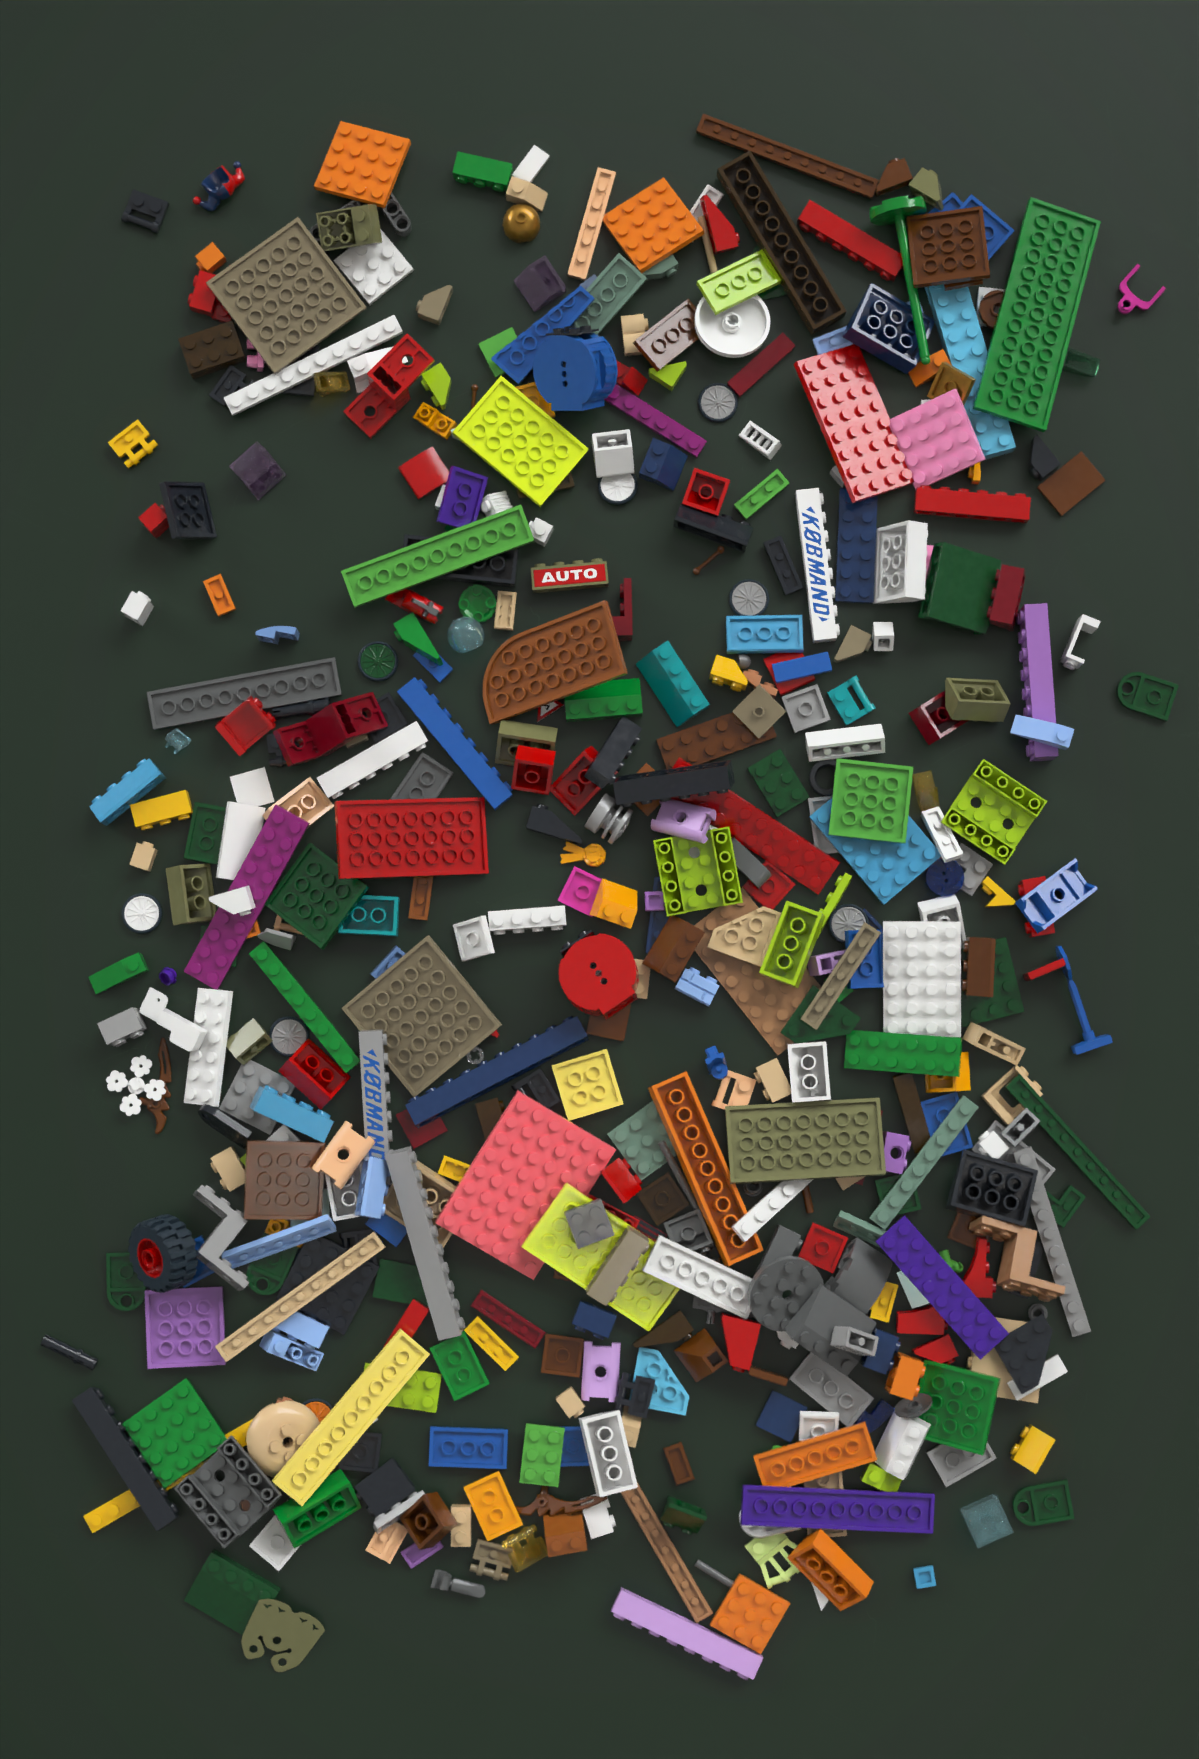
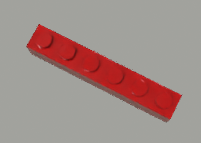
M809 200L798 218L797 224L801 230L813 233L819 241L828 242L834 250L845 252L851 260L860 261L866 269L870 271L875 270L887 281L892 280L894 282L903 267L902 257L899 252Z
M921 485L920 488L917 487L915 490L913 514L1027 523L1030 515L1031 497H1026V494L1021 493L1010 496L1006 492L988 494L986 490H977L976 493L969 492V489L964 488L953 491L949 487L931 489V486Z

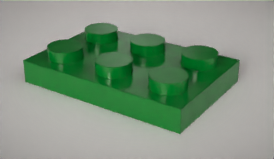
M465 1331L460 1336L449 1338L430 1347V1351L454 1401L490 1384Z

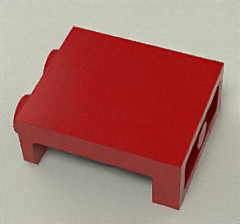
M252 696L248 697L215 725L216 730L239 756L244 754L250 746L276 726L274 723L276 721L270 712L266 713L262 709L263 704L257 697L255 699Z

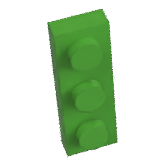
M777 468L736 502L734 507L747 520L790 483Z

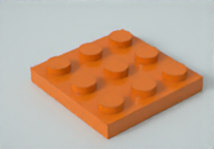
M739 1573L711 1620L710 1626L761 1654L788 1609L790 1602Z

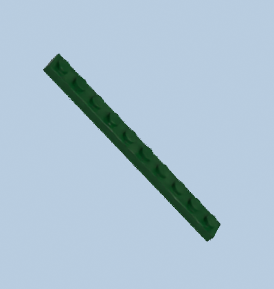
M1020 1074L1016 1075L1005 1086L1007 1091L1024 1109L1027 1108L1040 1120V1127L1135 1230L1151 1217Z

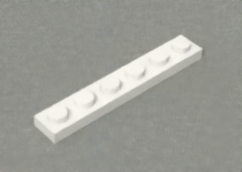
M813 1179L781 1181L731 1228L743 1242H746Z

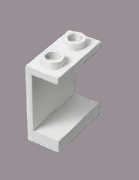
M1084 614L1077 619L1060 660L1061 663H1064V667L1074 670L1084 664V659L1072 655L1071 652L1080 630L1092 634L1098 629L1101 621Z

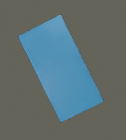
M802 615L726 616L727 654L803 653Z

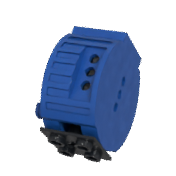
M590 325L580 326V328L565 326L564 328H555L551 333H546V336H558L543 341L537 349L533 362V375L539 393L547 403H551L552 411H583L605 406L604 399L608 398L615 387L618 369L616 357L610 344L603 336L599 337L597 334L592 333L599 331V329H591Z

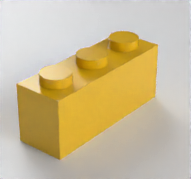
M186 790L130 805L135 827L141 828L142 831L153 828L152 825L160 823V826L170 824L171 820L176 818L179 821L190 818L189 815L193 813L189 793Z

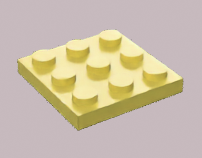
M607 1049L552 1065L569 1121L623 1105Z

